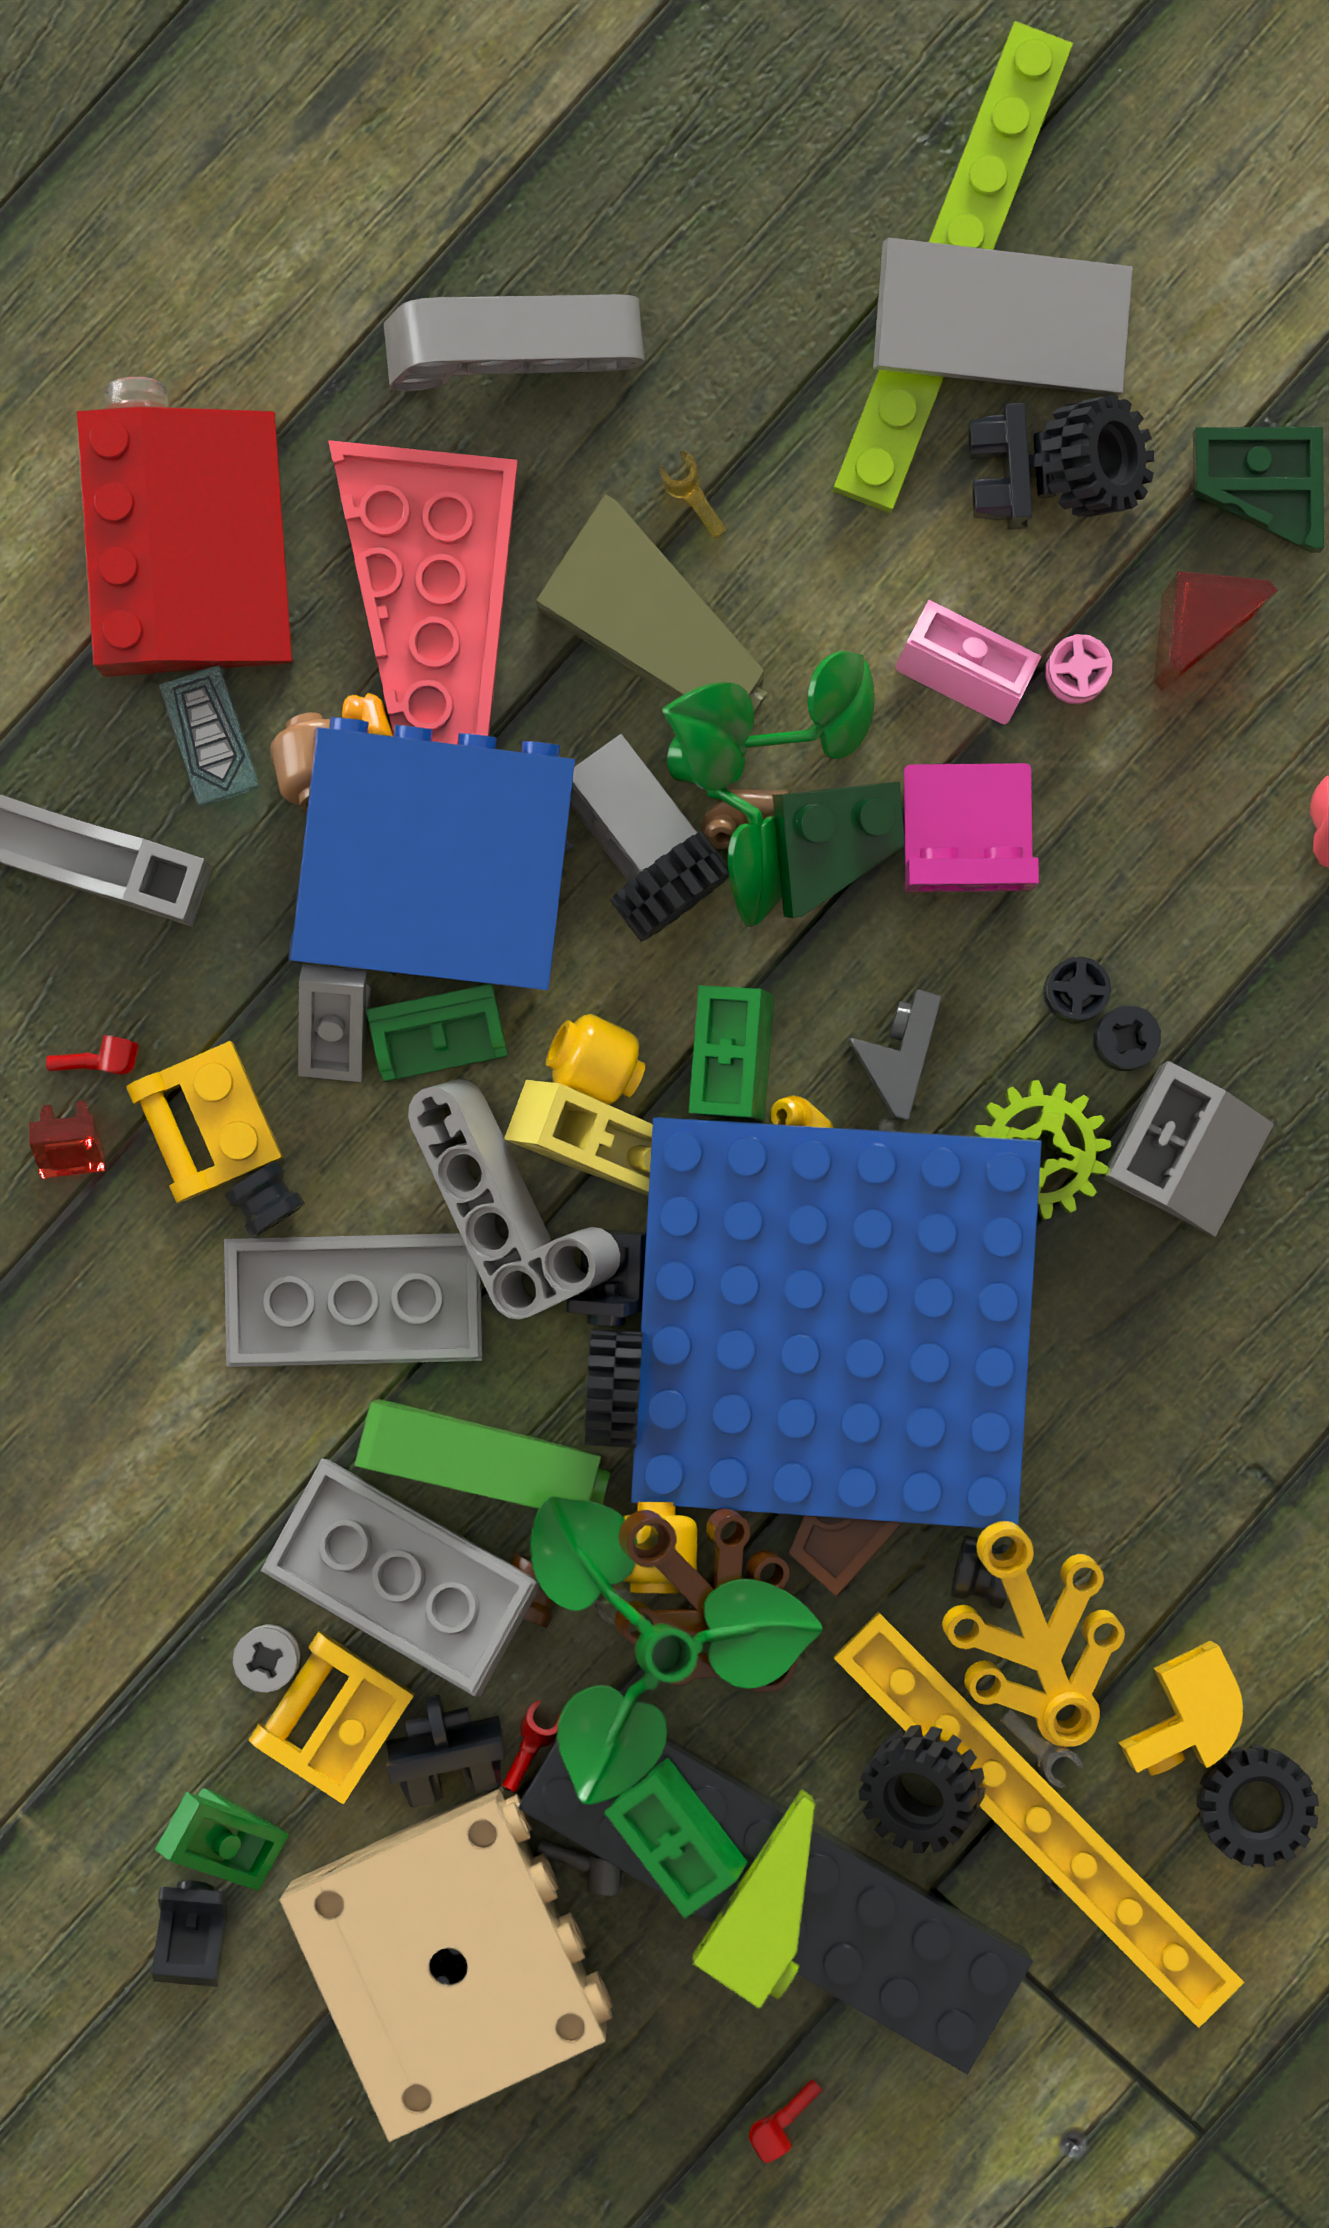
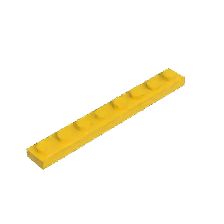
M879 1612L833 1656L905 1731L910 1726L921 1725L924 1737L931 1726L941 1728V1741L947 1743L952 1734L962 1740L956 1749L961 1755L969 1749L973 1751L977 1759L970 1770L982 1768L985 1776L979 1786L986 1788L985 1797L979 1806L1198 2028L1244 1983L1210 1946Z

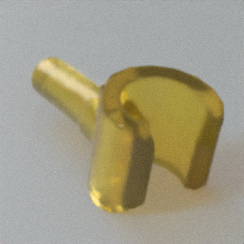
M681 451L679 454L683 464L690 471L689 475L681 481L672 480L668 477L664 467L660 465V476L663 486L671 496L684 498L689 506L693 507L713 538L716 539L726 532L727 529L699 487L700 475L695 459L689 453Z

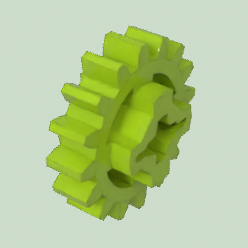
M1035 1080L1029 1084L1028 1097L1022 1098L1013 1086L1005 1090V1098L1008 1103L1005 1109L990 1102L984 1109L988 1116L994 1120L991 1126L976 1125L972 1133L978 1137L1036 1140L1040 1137L1041 1133L1049 1136L1047 1146L1056 1150V1154L1068 1159H1047L1040 1164L1038 1212L1041 1219H1050L1053 1203L1059 1202L1060 1206L1067 1213H1071L1076 1210V1203L1073 1197L1075 1192H1079L1089 1198L1096 1194L1097 1191L1087 1179L1090 1174L1104 1175L1107 1173L1109 1167L1095 1159L1096 1152L1111 1147V1141L1095 1139L1093 1130L1098 1128L1105 1120L1102 1115L1093 1116L1088 1119L1083 1115L1082 1111L1086 1107L1089 1098L1082 1095L1072 1103L1064 1100L1066 1084L1058 1083L1051 1091L1050 1096L1043 1095L1040 1081ZM1041 1107L1034 1125L1024 1130L1005 1126L1018 1112L1029 1108ZM1065 1117L1077 1129L1082 1143V1150L1069 1144L1062 1130ZM1058 1170L1075 1174L1062 1188L1054 1192L1040 1193L1046 1176Z

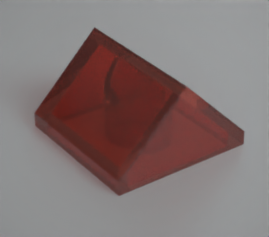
M1178 571L1162 594L1154 683L1161 691L1166 689L1257 615L1278 591L1270 580Z

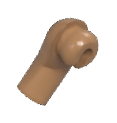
M739 788L729 790L758 808L762 812L763 820L768 816H774L772 795L788 793V791ZM719 800L705 814L701 825V832L704 833L716 850L725 851L729 849L731 836L735 829L742 824H749L743 813L724 801Z

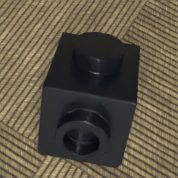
M603 1229L611 1234L618 1244L620 1251L619 1267L615 1274L606 1282L584 1291L580 1295L567 1299L566 1312L587 1314V1323L590 1325L621 1326L626 1324L627 1316L642 1311L647 1233ZM581 1250V1271L587 1274L589 1262L586 1254Z
M181 1881L176 1884V1888L160 1887L158 1898L160 1918L152 1967L153 1982L218 1987L228 1913L225 1894L215 1891L212 1885L200 1881Z

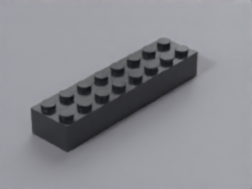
M556 1737L522 1795L518 1808L667 1896L604 1813L607 1808L612 1806L618 1796L590 1805L584 1804L578 1799L559 1753ZM667 1737L662 1755L655 1766L667 1757L671 1760L747 1860L736 1882L693 1912L713 1924L788 1808ZM812 1823L797 1953L791 1960L799 1965L796 1974L968 2075L1033 1963L1027 1949Z

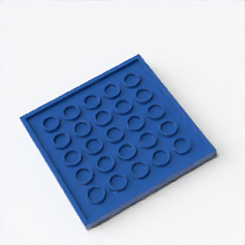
M654 1117L641 1321L643 1339L637 1445L634 1448L631 1503L673 1502L674 1506L728 1508L738 1511L986 1528L990 1524L999 1521H1009L1018 1526L1042 1141Z

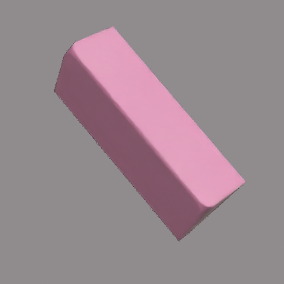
M928 600L895 667L899 673L1001 724H1007L1042 656Z

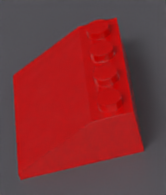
M141 406L76 411L93 665L104 677L293 663L275 412Z

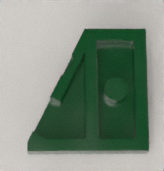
M1196 427L1193 431V495L1310 553H1320L1324 549L1323 427Z
M883 782L772 795L784 917H803L905 846L900 782Z

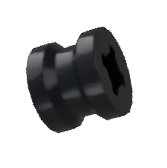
M1083 956L1070 957L1059 963L1048 974L1043 986L1044 1002L1049 1012L1059 1020L1068 1023H1082L1099 1014L1108 1004L1111 994L1110 978L1105 969L1095 960Z
M1121 1006L1111 1010L1097 1022L1093 1032V1049L1097 1058L1106 1067L1116 1071H1132L1142 1067L1157 1054L1161 1044V1030L1157 1020L1147 1010L1138 1006Z
M274 1161L251 1174L224 1194L231 1206L240 1207L247 1218L245 1228L252 1238L274 1227L306 1204L299 1193L290 1191L284 1183L285 1171L278 1161Z
M965 1535L955 1567L951 1597L965 1600L973 1595L984 1598L991 1607L1002 1609L1007 1594L1001 1578L992 1575L979 1559L977 1554L978 1538ZM1002 1544L997 1548H992V1553H1004L1009 1549L1010 1545Z

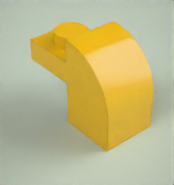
M1209 1641L1153 1668L1176 1715L1119 1742L1129 1765L1137 1773L1146 1768L1151 1776L1163 1773L1185 1760L1182 1751L1189 1747H1192L1198 1761L1208 1768L1219 1761L1234 1744L1242 1724V1696L1220 1646Z

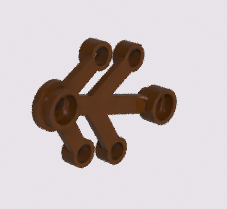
M724 1508L713 1513L707 1522V1536L716 1545L714 1584L712 1588L675 1549L677 1542L676 1532L667 1520L651 1510H641L631 1514L623 1522L619 1531V1544L622 1551L641 1567H656L695 1608L651 1610L641 1601H629L627 1603L639 1614H645V1619L652 1626L667 1624L687 1633L689 1636L709 1630L703 1614V1606L707 1596L718 1586L732 1580L741 1579L743 1547L747 1544L751 1533L750 1525L744 1517L732 1509ZM735 1521L736 1530L734 1534L727 1539H721L720 1534L724 1525ZM646 1525H650L651 1533L648 1539L642 1543L635 1544L634 1539L639 1530ZM762 1550L752 1555L746 1565L747 1579L761 1581L760 1574L762 1569L768 1564L775 1563L774 1574L763 1582L783 1590L790 1577L788 1564L770 1550ZM617 1611L615 1616L617 1631L628 1642L636 1645L641 1633L639 1630L629 1631L630 1621ZM708 1652L698 1653L696 1666L688 1677L678 1682L668 1683L674 1686H683L690 1683L693 1679L717 1678L719 1676L710 1666ZM796 1662L777 1680L765 1686L748 1689L757 1693L780 1690L792 1679Z

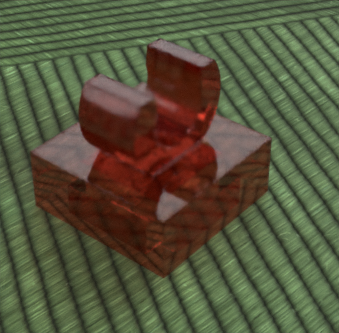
M84 1100L76 1102V1117L56 1119L50 1104L42 1107L40 1121L29 1123L30 1147L41 1178L105 1171L104 1147L94 1117L90 1115Z

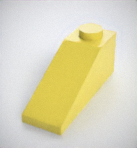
M525 1081L504 1137L505 1140L558 1163L649 1196L653 1124L560 1083Z

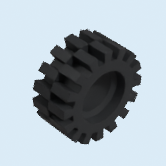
M1116 395L1064 404L1065 407L1058 408L1053 413L1056 420L1048 421L1044 429L1052 439L1043 440L1041 452L1050 454V462L1042 463L1044 474L1053 473L1054 480L1048 484V487L1052 494L1062 493L1058 504L1063 509L1072 508L1071 514L1077 517L1097 516L1136 507L1138 505L1137 500L1144 499L1148 493L1143 484L1152 483L1154 472L1146 468V463L1154 462V450L1146 451L1144 442L1152 438L1149 429L1140 430L1138 427L1144 419L1140 412H1130L1132 403L1126 399L1118 400Z
M700 831L688 837L683 843L673 847L667 854H663L648 868L643 869L637 874V877L630 880L621 890L616 892L613 898L610 899V902L640 942L660 932L669 923H673L683 913L692 909L700 900L706 898L714 889L724 883L729 878L728 865L704 833Z
M591 1329L585 1445L636 1448L643 1332Z
M921 1725L910 1726L905 1734L901 1729L892 1733L871 1759L860 1779L864 1783L859 1789V1801H869L863 1809L867 1821L878 1816L880 1822L874 1830L881 1837L889 1830L895 1833L896 1837L892 1845L903 1849L908 1840L913 1841V1853L924 1854L930 1844L934 1853L943 1851L949 1842L951 1845H954L966 1831L985 1797L986 1788L979 1787L985 1778L983 1769L970 1770L977 1759L976 1755L971 1749L961 1755L956 1749L962 1740L952 1734L948 1742L945 1743L940 1740L942 1729L931 1726L924 1737ZM905 1772H911L931 1780L940 1790L944 1798L943 1804L932 1806L916 1800L905 1789L901 1781V1775Z
M1250 1745V1749L1237 1747L1229 1750L1230 1755L1224 1759L1221 1758L1213 1764L1214 1768L1209 1775L1204 1773L1199 1783L1203 1787L1201 1795H1197L1196 1806L1200 1809L1201 1816L1198 1818L1201 1827L1206 1831L1211 1842L1230 1859L1233 1858L1239 1861L1242 1865L1253 1867V1864H1261L1266 1868L1276 1866L1275 1861L1280 1859L1288 1862L1296 1857L1293 1852L1300 1845L1305 1848L1311 1839L1307 1835L1311 1827L1315 1829L1317 1827L1319 1817L1315 1815V1806H1319L1318 1795L1313 1792L1311 1787L1313 1782L1308 1774L1299 1767L1300 1765L1275 1749L1270 1750L1263 1746ZM1255 1781H1262L1273 1785L1277 1789L1282 1803L1281 1812L1276 1822L1270 1827L1259 1831L1242 1827L1237 1822L1233 1812V1802L1237 1792L1246 1784Z

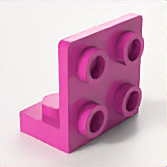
M909 764L905 767L903 772L905 892L1032 891L1038 885V857H1032L1031 767L1029 764Z

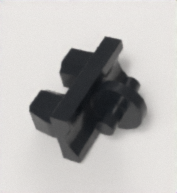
M1025 403L1005 404L1002 415H992L972 420L968 425L970 459L1003 457L1004 478L973 480L974 518L989 520H1007L1008 530L1027 529V520L1032 519L1030 477H1036L1037 497L1050 498L1056 496V494L1051 493L1048 484L1054 480L1053 473L1044 474L1042 463L1050 462V454L1041 452L1042 441L1052 439V437L1047 432L1034 433V454L1028 455Z
M438 1694L426 1697L428 1716L405 1721L408 1736L386 1741L388 1752L387 1771L390 1783L400 1784L409 1806L412 1808L432 1804L443 1798V1788L439 1773L462 1768L468 1792L476 1794L498 1789L501 1786V1759H505L503 1731L499 1716L471 1721L468 1707L445 1712L441 1697Z

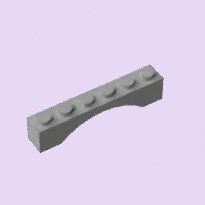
M0 795L1 864L193 927L213 868L205 859L143 838L86 823Z

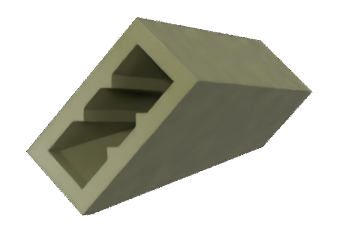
M605 494L536 599L538 612L675 699L698 687L711 683L730 682L741 685L750 696L755 715L767 695L766 691L759 688L763 681L764 669L620 504Z

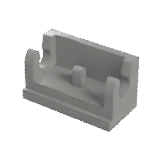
M622 734L574 767L570 806L628 882L637 877L638 873L652 865L663 854H667L673 847L683 843L688 837L697 833Z

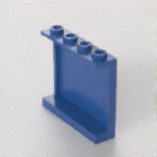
M330 717L329 728L317 727L314 730L315 745L294 930L293 934H291L288 960L548 990L575 759L559 757L560 745L522 741L521 752L496 749V737L459 733L457 744L432 741V729L395 725L393 736L369 734L368 721Z

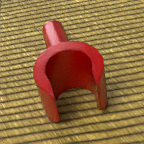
M103 1035L99 1055L87 1052L50 1055L46 1057V1067L48 1071L88 1069L126 1075L135 1066L139 1045L128 1039Z
M540 1700L531 1704L521 1721L520 1733L523 1740L519 1746L520 1750L501 1785L512 1793H516L539 1749L550 1745L557 1737V1724L560 1714L551 1729L539 1728L533 1720V1715L541 1702Z
M813 2079L783 2109L780 2108L776 2114L759 2119L750 2127L749 2141L757 2156L763 2162L770 2163L792 2148V2144L783 2128L794 2122V2119L823 2091Z

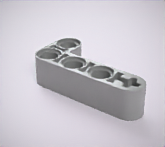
M631 295L422 298L401 304L384 322L389 387L399 391L436 388L445 384L453 375L620 371L638 367L645 362L639 299Z
M456 1079L422 1089L414 1095L408 1112L410 1126L485 1288L500 1313L513 1319L530 1317L606 1282L615 1274L620 1263V1251L617 1242L605 1230L588 1227L554 1241L551 1240L486 1098L478 1086L468 1080ZM449 1106L451 1115L446 1116L444 1109ZM464 1136L467 1142L458 1145L456 1138ZM470 1156L476 1159L480 1165L482 1172L480 1183L474 1180L469 1172L468 1160ZM496 1214L503 1217L509 1229L507 1241L500 1237L496 1231ZM575 1247L583 1250L588 1258L589 1271L587 1274L582 1272L575 1264ZM523 1272L529 1275L535 1283V1299L530 1297L523 1289Z

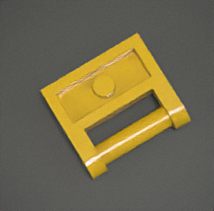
M232 1041L221 1044L160 1072L145 1076L126 1086L133 1104L140 1103L174 1180V1183L169 1185L176 1203L194 1198L267 1166L274 1161L283 1159ZM179 1086L182 1088L215 1166L197 1172L164 1096V1093Z
M318 1631L308 1646V1649L312 1651L308 1660L267 1723H258L248 1740L256 1748L344 1805L415 1693L351 1652L331 1636ZM335 1667L349 1676V1678L301 1750L287 1738L332 1668Z

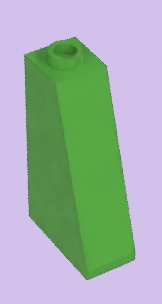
M382 1399L370 1402L355 1462L357 1467L538 1509L544 1500L551 1496L603 1504L611 1472L599 1468L602 1456L599 1453Z

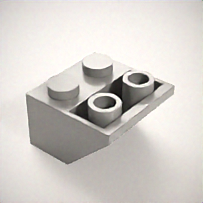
M1167 1061L1159 1065L1107 1165L1109 1167L1107 1173L1102 1175L1101 1178L1195 1228L1216 1237L1274 1123L1222 1088Z

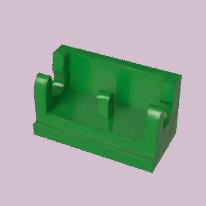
M493 984L366 1009L377 1064L384 1082L509 1057Z
M698 985L689 1101L690 1114L712 1118L732 1117L750 1121H765L775 995L763 989Z
M668 1757L655 1766L636 1786L620 1794L612 1806L604 1812L684 1918L736 1882L747 1863V1860Z

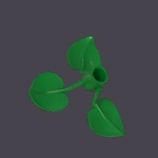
M837 651L828 655L817 666L811 677L807 698L809 715L814 724L805 730L749 736L754 723V709L750 696L741 685L730 682H717L698 687L674 700L662 710L676 734L670 744L667 756L668 770L672 778L679 782L696 784L699 788L707 790L708 798L724 801L743 813L748 819L749 824H742L735 829L728 849L730 885L738 913L746 927L752 928V926L758 925L782 898L775 817L768 816L763 820L762 812L758 808L727 790V785L735 783L741 777L745 766L744 755L746 754V748L810 742L820 737L823 752L828 758L840 759L853 753L865 739L874 712L875 693L869 665L862 654L850 651Z
M551 1496L544 1500L540 1506L531 1531V1562L540 1588L557 1605L571 1611L586 1609L602 1593L608 1602L641 1633L636 1642L635 1655L639 1666L645 1671L644 1677L629 1687L625 1697L616 1689L606 1685H595L584 1689L574 1695L565 1705L557 1724V1743L562 1761L570 1776L578 1799L584 1804L590 1805L622 1794L638 1783L655 1766L666 1744V1718L657 1707L644 1702H636L637 1698L647 1689L656 1688L659 1680L678 1682L688 1677L694 1670L698 1653L702 1651L705 1643L710 1642L708 1660L713 1671L721 1679L736 1687L746 1689L758 1688L777 1680L787 1672L804 1649L820 1635L822 1625L816 1616L790 1593L763 1581L737 1579L718 1586L707 1596L703 1606V1614L709 1630L701 1631L691 1638L687 1633L667 1624L652 1626L648 1620L642 1617L611 1586L625 1580L631 1574L636 1564L622 1551L619 1544V1531L626 1519L614 1509L600 1503Z

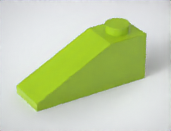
M802 1789L693 1952L694 1965L758 2008L762 2006L769 1994L779 1999L799 1969V1965L791 1960L797 1953L815 1806L813 1797Z

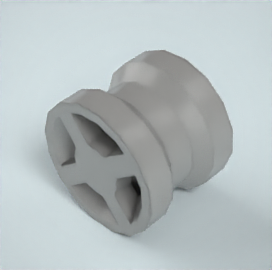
M272 1624L255 1627L238 1642L233 1655L235 1674L242 1684L253 1691L265 1693L279 1690L287 1684L296 1674L301 1661L299 1642L294 1635L282 1626Z

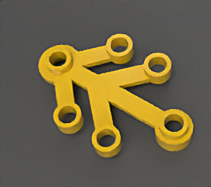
M999 1521L992 1523L982 1531L978 1538L977 1554L986 1569L992 1575L1001 1578L1023 1636L984 1622L977 1611L968 1605L955 1606L945 1614L942 1623L943 1631L950 1642L957 1648L971 1649L976 1647L1036 1670L1044 1691L1006 1680L999 1667L990 1661H978L968 1668L964 1677L965 1687L972 1698L980 1704L991 1705L998 1703L1036 1717L1039 1731L1050 1743L1062 1747L1081 1745L1093 1736L1099 1723L1100 1710L1092 1693L1111 1653L1116 1651L1124 1641L1125 1630L1123 1625L1113 1613L1107 1610H1096L1090 1613L1082 1624V1635L1087 1645L1069 1680L1061 1659L1089 1598L1095 1595L1103 1585V1572L1098 1564L1088 1555L1076 1554L1069 1557L1063 1563L1060 1571L1061 1580L1065 1587L1047 1624L1026 1571L1032 1562L1034 1554L1031 1540L1019 1526L1012 1522ZM1004 1536L1011 1538V1545L1006 1552L1001 1554L992 1553V1545L997 1539ZM1085 1567L1091 1568V1576L1087 1582L1080 1585L1073 1584L1072 1580L1076 1571ZM963 1619L974 1620L973 1628L969 1633L965 1635L954 1634L955 1626L959 1621ZM1112 1624V1632L1106 1639H1094L1095 1630L1100 1625ZM988 1674L995 1676V1683L990 1689L985 1691L976 1690V1684L981 1677ZM1070 1704L1075 1705V1712L1069 1719L1064 1721L1056 1719L1057 1713L1063 1707Z

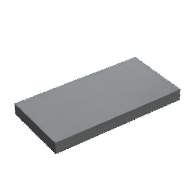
M887 238L882 244L873 369L1117 396L1123 393L1133 266Z
M460 1233L224 1239L226 1367L483 1361L481 1277Z
M324 1458L319 1462L261 1569L263 1573L475 1697H481L540 1588L536 1578L336 1463Z

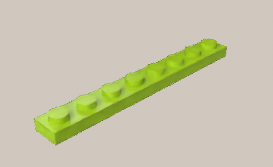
M1014 21L929 242L994 250L1071 52L1072 42ZM887 370L878 371L836 479L833 492L892 514L944 377Z

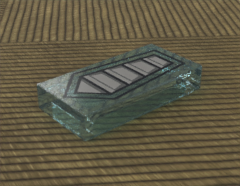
M217 665L160 684L159 688L198 805L204 807L261 788L221 667Z

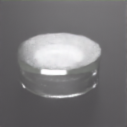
M124 377L111 381L104 388L105 409L140 406L168 407V388L156 379Z

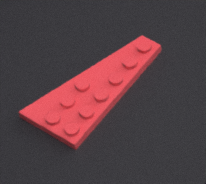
M328 440L393 735L394 726L403 725L432 729V741L457 744L459 733L489 736L518 460Z

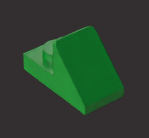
M203 1788L198 1796L188 1792L185 1793L155 1850L171 1862L259 1891L289 1834L282 1828L223 1796Z

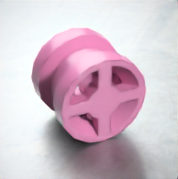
M1076 634L1064 638L1055 646L1045 665V681L1050 692L1057 699L1067 704L1081 705L1092 701L1102 692L1112 674L1113 661L1109 650L1100 640L1090 635ZM1063 674H1070L1073 678L1077 679L1078 686L1075 680L1071 679L1068 675L1063 676Z

